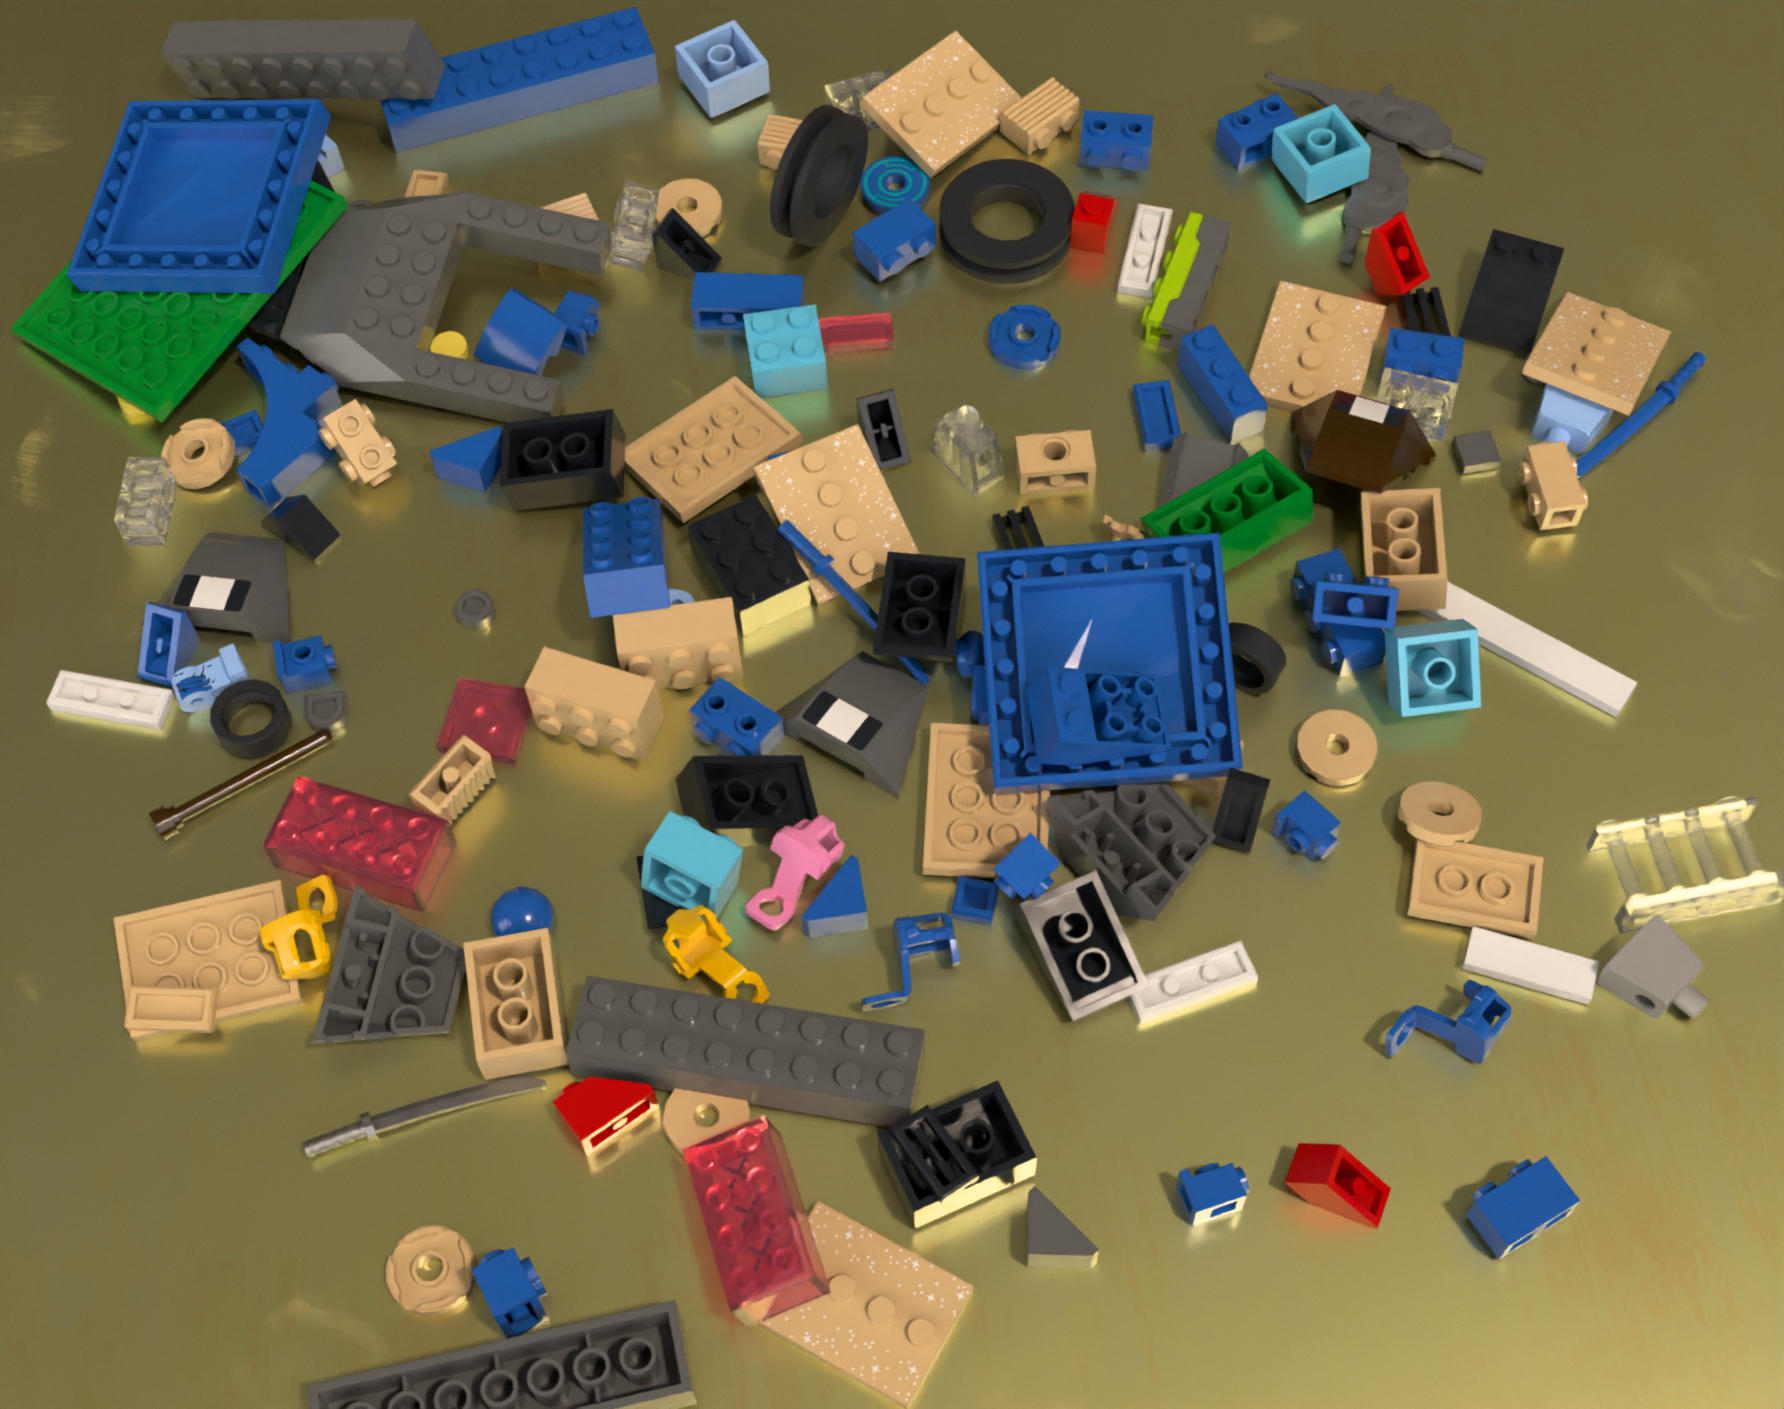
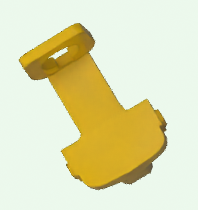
M320 875L299 885L296 888L299 910L280 917L259 929L261 941L265 949L268 951L272 950L275 955L282 979H316L331 972V967L328 963L330 961V950L328 942L325 940L322 925L335 919L338 900L331 878L328 875ZM316 888H320L325 894L322 915L319 910H312L309 905L310 894ZM308 932L310 934L317 959L310 962H300L294 933Z
M699 905L688 910L678 909L667 918L668 930L663 937V941L668 953L672 956L671 965L677 973L689 980L697 972L702 971L724 988L722 997L736 999L738 992L735 987L741 981L744 984L750 983L755 988L754 996L750 1002L763 1004L767 1001L770 993L761 977L756 972L746 969L723 950L733 940L727 934L723 925L717 922V917L709 908ZM701 915L703 916V918H704L705 921L707 922V925H706V923L703 921V919L701 918ZM675 938H676L677 941L679 942V947H678V949H677V947L675 946V944L673 943V940H674Z

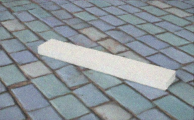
M1448 581L1446 609L1416 610L1437 622L1455 619L1466 620L1478 629L1479 645L1615 718L1621 712L1638 683Z

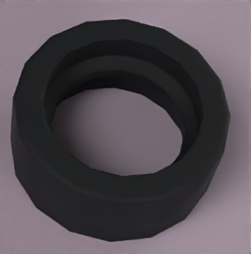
M1229 623L1235 689L1250 694L1269 692L1286 666L1284 650L1271 635L1257 627L1245 623Z
M252 679L239 681L225 688L216 697L210 710V724L225 750L233 756L252 759L264 757L276 751L287 740L292 728V716L284 698L276 687L269 682ZM254 703H264L272 706L274 710L273 718L263 730L244 736L230 732L228 724L231 717L240 708Z

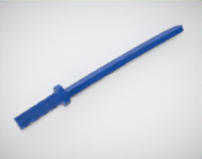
M1695 352L1684 363L1683 367L1670 378V381H1661L1656 387V393L1610 435L1576 461L1577 478L1582 477L1620 447L1666 404L1675 403L1679 398L1680 388L1705 364L1706 357L1700 352Z
M784 521L777 531L796 550H799L798 552L804 558H807V561L814 567L812 572L817 577L823 575L876 632L878 615L831 566L835 559L830 554L827 556L821 554L799 530H796V527L790 521ZM898 657L919 682L926 686L929 684V677L916 658Z

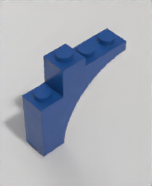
M247 337L237 346L245 368L256 377L266 391L267 410L264 426L256 445L236 470L245 491L272 510L336 453L335 448L330 450L321 439L318 430L322 427L318 421L342 407V403L337 392L339 386L328 373L323 372L320 374L309 365L299 372L292 364L287 363L285 365L279 361L273 351L266 345L259 346Z

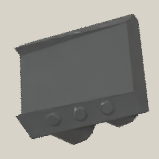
M1187 432L1175 437L1157 508L1248 458V453L1240 443L1231 445L1190 436Z

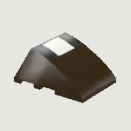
M1335 390L1292 412L1290 416L1291 425L1296 426L1295 439L1301 442L1299 452L1305 472L1381 494L1400 483L1405 473L1415 474L1419 471L1422 463L1430 465L1436 458V453L1411 411Z

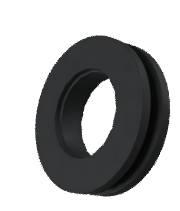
M826 104L814 109L798 126L782 155L771 191L770 219L777 233L788 238H795L797 242L813 247L825 241L840 224L855 197L867 158L868 132L865 122L860 117L851 113H844L839 108Z
M996 159L982 162L958 174L945 189L939 209L940 241L944 252L952 263L974 278L998 284H1016L1031 281L1052 271L1068 254L1071 244L1072 217L1075 211L1074 201L1064 182L1054 173L1040 165L1017 159ZM1000 202H1013L1025 205L1036 212L1042 220V224L1031 235L1021 239L999 240L984 235L975 228L971 220L977 212L986 206Z

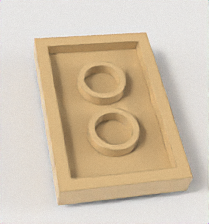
M1417 838L1407 916L1471 928L1474 926L1493 932L1533 939L1537 933L1544 857L1457 841L1452 846H1440Z

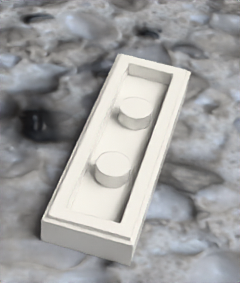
M1138 204L1118 284V293L1153 299V290L1159 275L1173 209Z
M60 670L46 704L50 710L162 730L175 695L170 689Z
M1473 926L1462 969L1589 1005L1593 995L1599 961Z
M1240 940L1145 974L1150 987L1128 996V999L1139 1024H1143L1257 983L1258 975Z

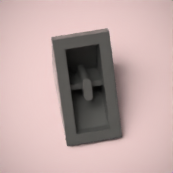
M1034 1186L1028 1193L1027 1267L1091 1269L1097 1263L1099 1249Z

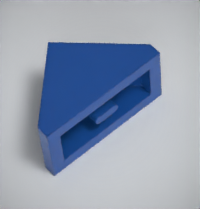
M501 426L430 450L429 453L437 477L486 494L501 467L503 438Z
M154 602L146 603L137 673L138 678L172 687V676L180 669L187 667L201 640L185 611Z
M850 855L801 916L803 934L807 937L815 938L868 929L867 909L859 862L853 855Z

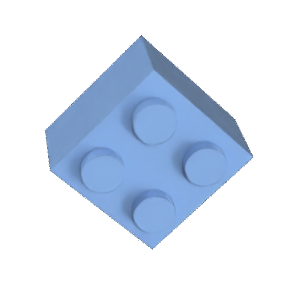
M735 20L675 46L678 76L710 118H714L770 92L768 62Z

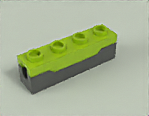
M1190 212L1186 224H1179L1174 239V245L1177 247L1175 252L1168 251L1163 267V272H1166L1165 277L1157 278L1152 298L1155 299L1154 304H1147L1142 317L1141 325L1147 326L1145 342L1159 344L1160 346L1179 351L1180 338L1196 331L1229 245L1232 222Z

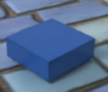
M256 409L221 423L235 441L237 457L253 450L264 426Z
M959 876L951 910V919L992 926L1000 887L995 882Z

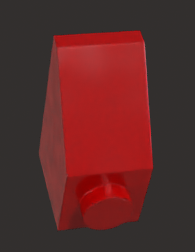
M1087 190L1079 194L1072 217L1070 248L1105 255L1120 204V197Z
M1404 212L1396 213L1371 230L1364 264L1377 295H1404L1430 278Z
M590 1076L581 1082L575 1081L570 1083L560 1091L558 1098L552 1101L558 1117L586 1156L659 1107L655 1091L650 1084Z
M1299 1143L1285 1180L1289 1187L1311 1205L1370 1228H1378L1391 1191L1387 1184L1340 1144Z

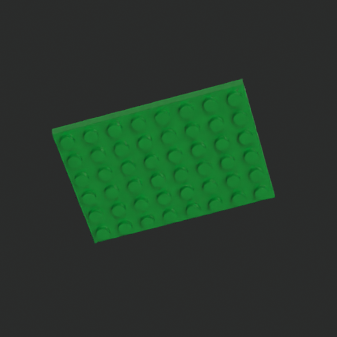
M310 180L309 188L303 201L302 210L285 258L277 288L349 206L343 196ZM70 261L10 329L18 338L162 423L273 293L80 291L67 276L71 264Z

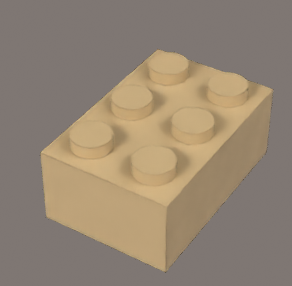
M1440 488L1386 490L1381 494L1372 491H1361L1364 582L1365 576L1390 578L1389 585L1396 586L1399 589L1396 611L1446 609L1448 579Z
M732 597L670 605V608L613 615L620 669L656 680L658 690L669 688L688 689L697 684L714 682L719 676L727 682L744 678Z
M543 647L524 686L536 726L552 735L561 733L574 737L577 741L587 746H596L597 744L610 748L622 757L632 758L635 756L646 760L664 722L656 680L551 648Z
M544 928L463 943L476 1062L484 1079L488 1080L569 1065L566 1056L568 1043L556 951L549 929Z

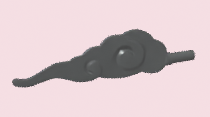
M1266 71L1265 78L1272 84L1307 94L1316 99L1325 108L1336 104L1348 120L1357 121L1378 135L1408 144L1424 156L1452 159L1480 172H1483L1488 162L1487 158L1456 146L1457 144L1452 142L1451 129L1441 120V117L1433 108L1424 103L1407 100L1393 94L1374 95L1365 91L1350 92L1344 89H1334L1314 81L1283 78L1272 71Z
M1388 84L1382 91V94H1392L1394 85ZM1370 131L1365 138V141L1371 147L1368 179L1350 186V198L1345 203L1342 213V220L1346 225V235L1340 260L1344 263H1352L1354 261L1359 239L1363 233L1371 234V230L1398 212H1404L1405 214L1408 205L1406 191L1409 185V177L1401 168L1402 156L1397 150V141L1378 135L1373 131Z

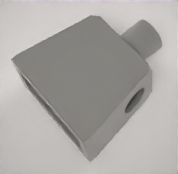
M1657 913L1605 965L1596 981L1604 989L1655 1019H1659L1674 1003L1694 1020L1710 1002V999L1691 985L1704 967L1702 961Z

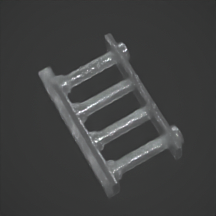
M1732 796L1721 799L1713 805L1620 822L1618 819H1611L1595 827L1586 845L1589 852L1609 850L1627 897L1614 918L1620 934L1640 930L1656 913L1667 924H1673L1775 904L1782 900L1784 897V870L1769 873L1768 870H1763L1744 824L1758 804L1755 796L1744 799ZM1727 826L1747 874L1745 878L1729 881V878L1723 877L1704 830ZM1683 834L1688 835L1707 882L1704 886L1689 888V886L1683 885L1665 838ZM1648 841L1667 889L1664 894L1649 896L1648 893H1643L1625 847L1626 845Z

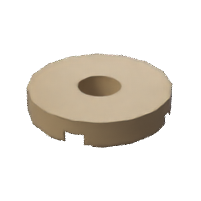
M684 178L672 181L662 187L653 200L652 212L657 227L669 209L672 208L701 237L709 234L711 228L716 223L718 226L722 220L723 205L719 192L710 183L699 179ZM686 206H692L696 208L693 212L683 213L679 211L680 209Z
M198 418L188 421L179 427L181 430L175 436L171 434L165 441L161 453L162 467L174 483L185 489L197 490L208 487L223 478L232 466L236 454L233 437L225 427L213 419ZM205 447L203 454L199 458L191 459L195 450Z
M1330 709L1318 712L1304 722L1297 735L1295 754L1300 767L1307 774L1309 771L1313 776L1317 777V781L1325 785L1346 786L1357 783L1371 770L1377 757L1378 742L1373 729L1361 717L1348 711ZM1332 741L1340 742L1346 747L1347 752L1341 755L1333 754L1327 750L1326 744Z
M1429 781L1409 786L1402 793L1397 816L1400 822L1403 820L1407 824L1406 830L1414 837L1430 844L1452 846L1455 844V841L1465 839L1464 843L1472 840L1479 832L1482 821V809L1478 801L1467 791L1452 784ZM1433 812H1439L1446 816L1437 815Z
M676 1088L666 1101L663 1115L667 1138L677 1152L686 1157L688 1155L692 1158H698V1161L705 1162L726 1158L740 1148L745 1140L751 1120L748 1102L745 1100ZM712 1109L719 1114V1120L711 1127H701L695 1122V1117L700 1111Z
M441 1225L419 1227L405 1234L397 1243L398 1246L394 1249L393 1254L391 1255L390 1253L386 1263V1283L395 1301L410 1313L423 1317L443 1315L459 1307L472 1291L476 1278L471 1269L477 1266V1260L468 1241L448 1227ZM430 1260L441 1261L443 1263V1270L438 1278L432 1281H425L420 1278L421 1267Z

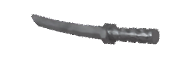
M521 1075L418 1101L371 1117L369 1112L360 1114V1121L303 1142L307 1157L311 1158L317 1154L327 1152L364 1137H368L369 1141L378 1138V1133L421 1119L503 1097L544 1089L546 1081L536 1077Z

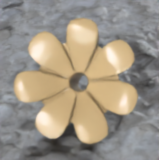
M1103 514L1102 522L1113 534L1111 541L1148 538L1143 530L1125 523L1116 522L1112 517Z

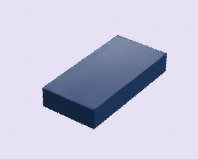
M1169 380L1133 384L1132 395L1144 451L1172 449L1174 438L1181 435Z

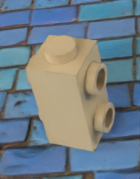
M354 399L319 420L318 423L322 428L318 430V433L330 450L335 447L343 460L339 462L340 468L350 482L356 480L360 486L369 481L372 487L392 476L388 469L397 464L393 458L396 455V451L386 436L380 437L372 425L376 420L366 404L362 403L359 405L357 400Z
M1565 441L1555 443L1540 442L1527 446L1522 462L1518 463L1517 473L1520 484L1525 485L1528 492L1527 504L1530 515L1536 517L1540 530L1577 526L1583 510L1587 509L1588 496L1586 489L1579 485L1575 457L1569 455Z

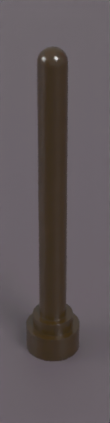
M321 730L176 808L171 805L165 809L162 805L148 814L162 839L166 841L179 834L178 829L185 826L184 821L327 746L332 741V734L328 730Z

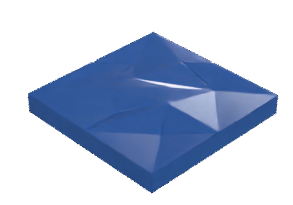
M320 99L129 101L67 272L69 279L80 291L275 293L331 118Z
M1220 532L977 552L995 794L1227 777L1230 767L1243 771ZM1046 667L1157 674L1171 749L1166 752L1082 765L1038 764L1026 688Z

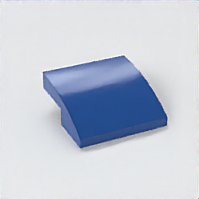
M509 289L487 323L473 356L489 365L542 376L548 357L558 354L569 322L518 290Z

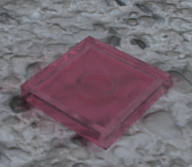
M459 677L437 742L439 752L446 753L462 735H465L490 753L492 761L516 765L532 715L525 688Z

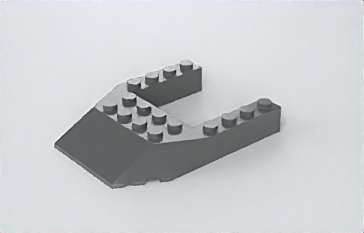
M473 193L402 197L346 208L310 250L280 337L293 349H298L303 353L304 357L312 364H317L342 387L506 423L560 416L564 404L560 380L429 352L464 246L603 276L612 248L609 223Z

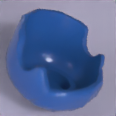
M519 886L507 890L499 897L492 908L491 925L493 933L499 937L548 928L551 933L555 909L548 897L535 888Z

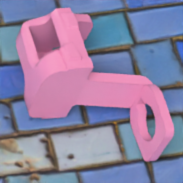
M818 815L813 820L803 819L794 826H785L775 834L770 850L778 854L782 860L773 887L762 889L756 893L745 906L744 911L747 915L770 930L779 929L793 917L795 905L800 897L807 874L818 880L822 877L823 872H826L832 863L837 862L842 856L845 844L837 835L834 821L824 815ZM776 899L782 902V913L775 916L763 913L759 907L763 902H774Z

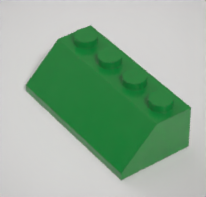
M1264 448L1140 519L1148 538L1220 532L1223 571L1225 573L1312 523L1313 494L1312 488Z

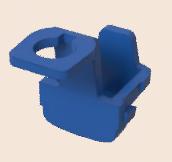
M938 912L894 919L892 929L897 956L900 959L902 991L863 998L861 1001L862 1012L896 1006L908 1000L911 993L910 956L947 949L951 966H959L960 954L953 923L948 914ZM936 921L942 922L941 927L924 930L917 926Z
M1468 980L1464 984L1463 994L1471 1003L1456 1021L1423 1006H1412L1400 1016L1387 1033L1386 1054L1394 1057L1410 1038L1415 1027H1418L1453 1042L1456 1053L1470 1061L1481 1064L1490 1053L1497 1038L1509 1024L1511 1006L1491 987ZM1495 1017H1500L1499 1020L1495 1023V1025L1491 1028L1490 1025L1495 1020Z

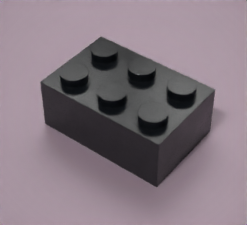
M607 409L503 423L500 488L513 510L518 511L624 497L626 434L614 410Z
M757 495L687 526L691 551L719 598L732 597L736 626L743 637L812 605L810 579L782 535L777 531L776 525Z
M998 1080L931 1109L979 1174L978 1182L973 1185H967L963 1192L951 1196L944 1205H941L891 1135V1128L894 1126L877 1133L878 1151L914 1228L1035 1175L1037 1157ZM925 1120L919 1122V1126L956 1177L959 1178L964 1175ZM907 1130L905 1134L944 1187L949 1185L912 1132Z

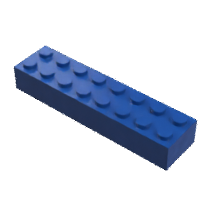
M637 7L441 57L445 68L434 99L380 100V104L396 153L657 84L659 83L654 49Z

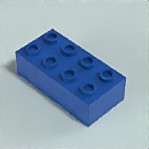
M636 497L627 503L612 504L610 502H598L588 508H583V578L590 618L670 608L666 539L659 498Z

